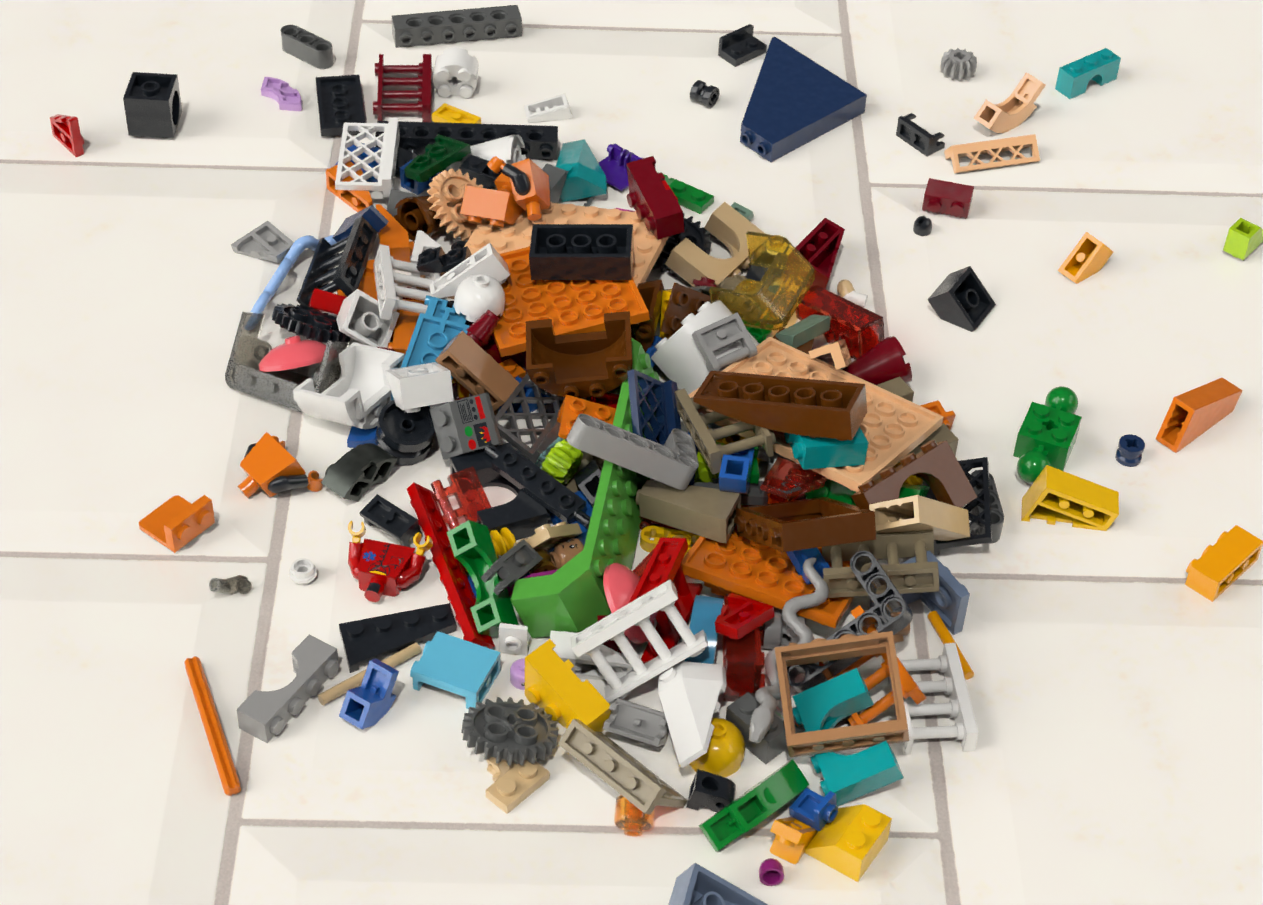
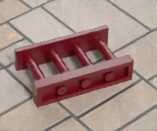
M379 54V63H375V76H378L377 101H373V115L378 116V121H383V112H418V115H422L423 122H432V54H423V63H418V65H384V54ZM384 74H419L418 78H384ZM418 86V90H384V87ZM383 99H418V103H383Z

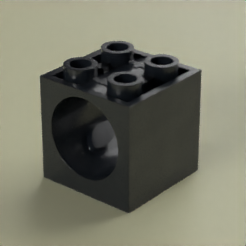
M132 72L123 97L128 135L174 138L182 114L178 74Z

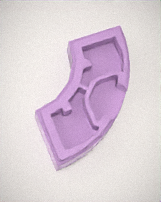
M264 77L261 96L276 100L280 110L302 111V99L297 89H293L289 86V83L281 79Z

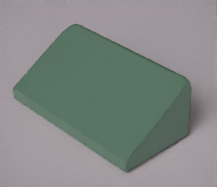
M813 314L776 333V337L783 343L797 348L829 331L831 318L825 315Z

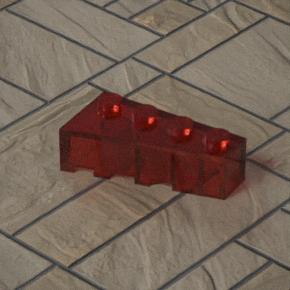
M818 285L794 296L796 317L799 320H803L813 314L825 315L831 318L829 331L823 333L829 344L845 339L851 359L854 358L856 360L884 340L883 317Z

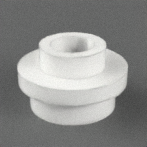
M307 558L296 559L289 568L290 579L298 584L309 583L317 576L316 566Z

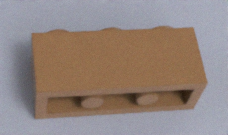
M464 331L455 336L435 359L438 364L449 369L451 376L473 396L488 392L493 411L503 405L519 385V382L508 371L499 365L490 354L486 353Z

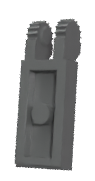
M523 539L497 559L491 568L482 575L481 579L487 582L497 573L503 581H500L495 586L493 592L499 595L508 586L514 585L518 579H521L536 567L543 558Z

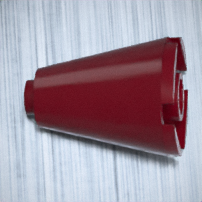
M894 336L885 338L842 369L874 385L897 377H901L906 384L912 381L910 364H905L903 358L906 353Z

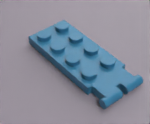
M426 295L424 305L428 306L426 313H420L401 368L436 362L435 359L461 331L467 333L466 329L470 326L466 325V315L460 312L459 316L455 311L454 304L452 308L447 307L448 300Z

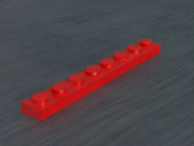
M413 482L407 488L411 499L410 504L417 514L419 525L422 527L425 535V542L428 535L433 541V546L430 549L433 555L432 560L437 566L440 580L446 588L448 601L453 606L456 614L455 619L464 634L463 639L493 649L495 645L491 636L478 634L470 609L475 605L476 598L462 563L454 557L447 535L448 528L433 491Z

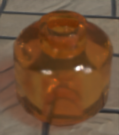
M619 795L615 801L614 823L618 828L624 830L625 835L641 836L642 832L649 830L653 826L654 810L651 814H644L626 798Z

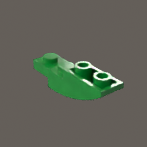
M792 759L744 792L742 796L701 823L699 827L714 850L719 851L734 839L765 820L810 784Z

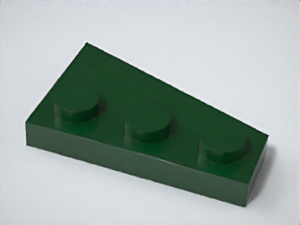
M438 134L435 137V143L433 145L428 144L425 147V153L417 155L404 168L405 176L417 182H426L433 175L446 170L448 166L461 161L463 157L470 154V144Z

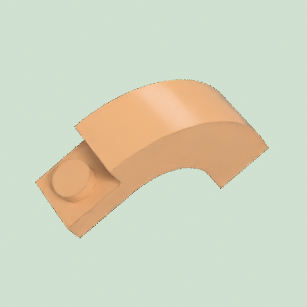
M1026 72L1013 93L1005 101L999 104H992L986 100L974 119L996 133L1008 132L1019 126L1031 115L1037 107L1033 103L1046 85Z

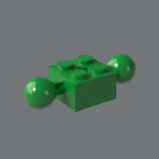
M1064 386L1053 388L1046 396L1045 405L1032 402L1018 432L1013 454L1014 457L1019 458L1017 463L1018 475L1026 483L1033 484L1046 465L1064 471L1076 442L1082 416L1074 414L1078 407V398L1072 389Z

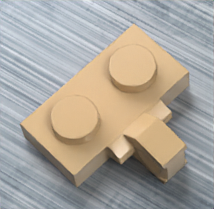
M491 757L487 759V771L493 775L492 780L494 783L486 789V798L508 814L547 782L550 772L536 761L535 764H532L528 760H524L523 766L512 762L510 766L506 760L496 763V758Z

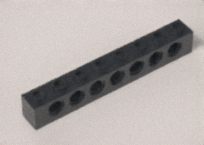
M377 121V123H389V121ZM399 121L400 136L398 147L406 150L411 148L420 155L425 153V147L428 144L433 145L435 143V137L438 134L470 144V146L509 135H520L525 148H521V154L526 155V159L557 160L558 126ZM376 132L375 137L380 136L384 132Z

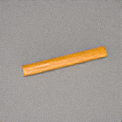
M931 611L927 617L943 644L956 643L938 612ZM956 644L965 680L971 679L974 676V672Z

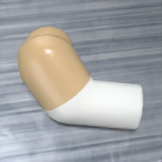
M841 280L837 285V290L842 300L865 307L868 295L857 293L849 280Z

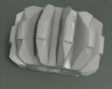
M949 49L942 56L941 72L944 73V77H950L951 80L957 79L959 82L962 79L969 80L970 77H974L976 72L977 57L973 55V52H967L966 49Z

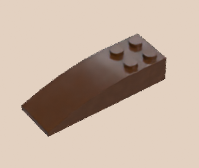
M710 371L693 397V402L751 425L779 432L810 436L811 438H834L839 441L853 440L867 414L865 384Z

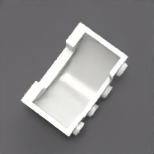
M721 300L712 304L707 301L697 310V315L691 313L681 322L683 326L669 339L667 337L663 338L655 346L657 351L651 357L665 375L677 383V388L679 390L685 388L688 395L699 388L709 374L706 361L692 337L693 332L733 315ZM750 334L755 346L759 345L758 341ZM738 341L714 352V355L718 359L743 348L741 341ZM729 365L721 368V371L727 368Z
M353 342L339 353V363L342 372L340 379L320 394L314 390L313 379L308 378L293 390L294 400L299 408L309 416L361 429L374 428L378 424L382 408L389 401H392V392L385 370L401 368L405 357L404 353Z

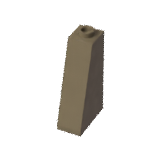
M646 480L642 489L637 491L636 505H639L640 517L720 543H727L736 526L734 517L736 516V508L741 507V493L688 485L685 490H680L659 481Z

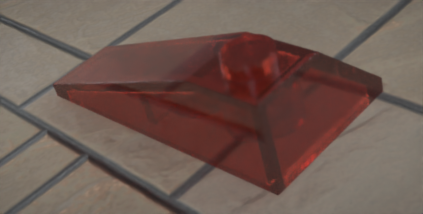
M778 457L762 482L760 490L769 494V497L775 501H793L824 487L827 478L810 469L803 470L800 464Z

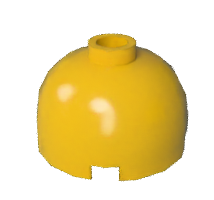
M712 718L711 724L714 726L707 753L689 765L695 772L700 769L718 776L728 777L737 772L741 767L745 755V741L741 731L734 723L722 718Z

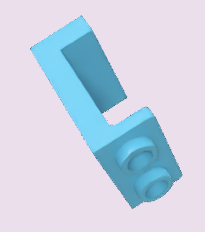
M437 631L432 641H427L420 660L415 661L412 665L410 677L413 678V689L419 691L422 685L426 683L465 697L466 709H469V707L475 708L476 702H483L501 671L500 652Z

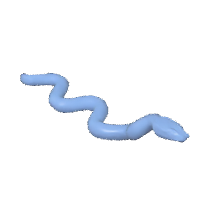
M306 235L298 238L293 243L243 322L242 328L244 330H249L257 321L301 253L306 248L312 251L316 250L319 242L318 239L311 235ZM334 235L325 237L331 246L337 243L332 238Z

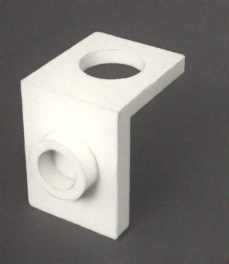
M500 623L499 652L527 656L531 640L528 626Z

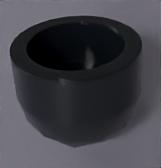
M926 216L916 218L913 232L919 236L930 235L932 231L931 220L926 218Z

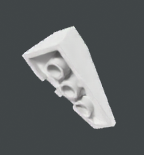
M681 661L658 676L659 697L678 763L682 768L707 753L714 729L711 720L713 714L719 712L721 706L717 701L718 696L725 692L727 686L726 670L723 665Z

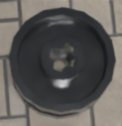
M392 400L382 408L378 418L375 443L397 458L395 464L401 466L414 465L422 462L429 455L435 434L429 406L420 407L421 410L418 412L407 413L405 410L397 407L395 401Z

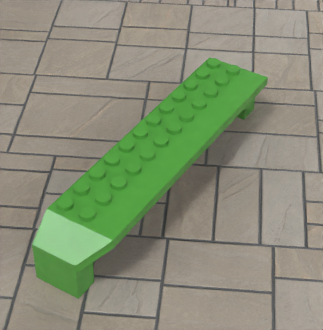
M631 338V370L635 369L660 381L658 373L654 372L651 367L649 354L644 352L641 343ZM627 377L620 386L615 388H621L613 425L633 433ZM645 397L648 405L651 406L647 397ZM647 422L651 431H653L651 425L649 424V422ZM604 460L584 549L551 575L518 579L515 582L511 602L524 625L528 626V632L532 638L550 636L551 631L581 632L597 622V615L612 614L604 591V570L612 563H619L632 569L642 521L639 505H636V494L639 489H642L646 480L651 478Z

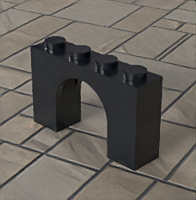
M509 442L495 447L500 451H504L509 446L512 447ZM485 449L450 457V474L459 494L490 486L503 487L516 494V497L506 504L477 511V523L486 525L489 533L492 530H497L500 533L501 528L507 527L513 533L515 539L520 540L536 534V528L548 524V520L551 519L550 511L493 470L491 462L494 459L485 454Z

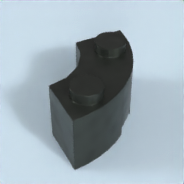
M359 444L326 469L325 477L321 483L342 498L358 502L371 486L386 481L397 458L376 444Z

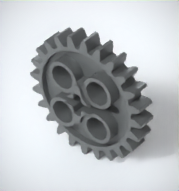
M497 697L496 702L486 699L485 705L476 702L475 708L469 707L468 713L464 714L461 733H463L462 739L468 741L467 747H475V754L485 753L484 759L487 760L494 757L496 758V763L506 760L510 766L513 761H517L523 766L524 760L535 764L536 758L544 760L545 754H552V749L556 748L559 729L556 728L557 722L551 721V714L544 715V708L534 709L535 703L524 705L523 699L516 703L513 702L512 697H509L507 702H503L500 697Z

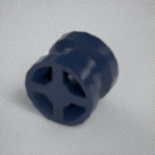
M1132 434L1122 436L1119 439V448L1116 451L1115 458L1123 466L1135 467L1141 462L1142 452L1145 448L1144 440Z

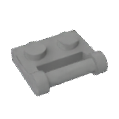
M738 312L703 327L692 334L706 361V367L709 372L721 371V368L738 360L757 355V348ZM741 341L743 348L716 359L714 352Z

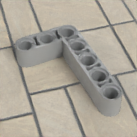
M579 414L566 438L570 445L581 451L680 490H685L699 467L694 441L690 434L681 429H672L665 444L661 445L592 416Z

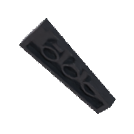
M450 603L339 624V632L350 673L359 670L360 665L368 663L372 659L382 661L383 656L395 651L399 652L414 643L421 642L425 644L427 641H432L437 631L445 634L456 631V622Z

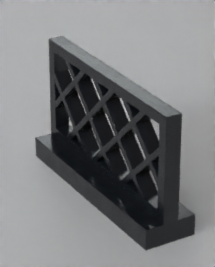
M988 457L958 461L972 488L977 485L983 489L977 495V498L969 502L963 509L968 510L969 520L971 521L969 523L970 532L979 525L985 529V534L973 535L970 533V537L950 541L934 540V556L940 555V549L992 542ZM983 467V470L975 477L968 473L972 468ZM923 480V485H924V486H929V485ZM929 488L926 498L937 501L933 491ZM978 505L984 510L976 517L969 512Z

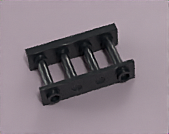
M363 216L355 220L350 235L332 246L324 237L319 240L296 300L300 305H309L314 289L330 293L341 290L347 297L358 289L378 234Z

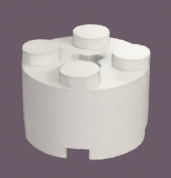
M451 47L443 50V53L438 54L436 57L433 84L439 96L444 98L450 95L462 96L464 98L472 96L477 85L479 62L475 56L472 57L468 54V50Z

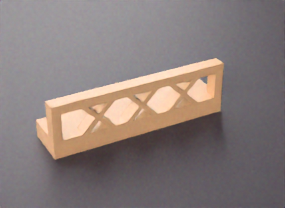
M1035 134L953 145L944 150L945 158L952 159L954 174L1040 161ZM1031 147L1032 157L1026 158L1019 151ZM1003 151L1013 153L1010 160L1007 161L998 154ZM981 154L992 156L989 163L986 164L977 157ZM969 157L971 162L968 166L960 167L958 158Z
M845 339L808 351L811 359L831 353L836 370L852 363Z

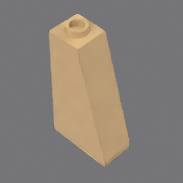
M920 495L869 505V509L875 512L876 533L933 530L934 540L950 541L970 537L968 510Z

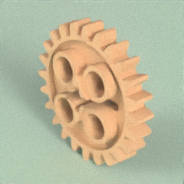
M453 168L449 171L444 170L429 183L431 188L427 190V193L431 196L427 201L433 204L429 209L436 212V215L433 217L434 219L441 220L439 226L445 225L447 227V234L452 231L455 239L460 236L461 240L465 241L470 238L478 225L468 222V217L460 214L466 186L483 188V185L477 186L476 178L470 180L469 173L462 175L460 169L456 172Z

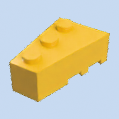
M1048 465L1045 466L1022 497L1021 521L1030 522V518L1047 520V524L1055 525L1056 521L1072 523V527L1106 531L1119 515V492Z
M551 639L525 657L524 693L530 703H535L540 708H544L546 714L552 715L553 721L559 722L566 729L573 719H579L593 731H604V722L606 719H609L611 710H609L610 704L588 680L582 682L571 670L574 668V665L569 659L564 662L553 650L556 645Z

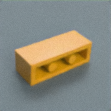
M1235 525L1229 532L1224 531L1218 538L1217 543L1213 546L1208 545L1198 560L1193 559L1186 569L1188 576L1185 585L1213 602L1258 560L1263 541L1238 525Z

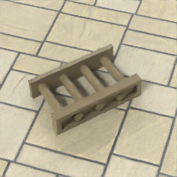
M685 388L675 391L677 412L712 475L720 473L723 454L731 455L762 445L768 457L774 456L773 444H776L773 430L742 421L715 430L707 429L708 424L731 417L715 411L707 414L698 413V409L704 408V406L693 402V397H689ZM748 430H753L756 435L727 445H716V440Z
M933 530L876 533V540L822 547L824 560L831 562V568H823L824 581L829 588L828 598L869 596L851 567H843L842 561H850L852 556L859 551H868L876 559L888 560L887 565L881 566L900 594L939 591L938 561L928 562L926 553L930 550L934 555ZM916 556V563L899 564V558ZM871 563L864 564L861 572L868 571ZM887 585L879 586L876 594L883 593Z

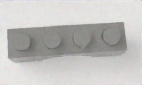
M309 634L291 652L293 671L296 677L287 686L278 690H255L236 709L239 729L265 743H268L275 735L280 734L285 724L293 716L299 714L309 698L315 696L329 677H333L338 671L337 648Z

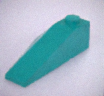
M582 139L563 143L556 163V167L568 171L560 195L561 201L566 202L607 194L606 175L586 140Z

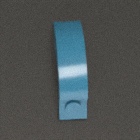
M695 596L689 628L694 635L704 630L708 646L698 656L686 658L685 662L715 664L719 635L715 630V621L718 615L721 614L724 603L723 598Z

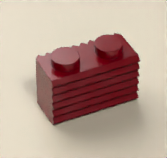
M929 178L922 210L936 212L937 214L941 213L942 215L964 217L966 219L968 218L974 186Z

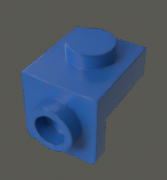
M808 788L789 807L790 816L819 832L827 822L831 823L835 819L838 812L836 794L830 791L823 797Z

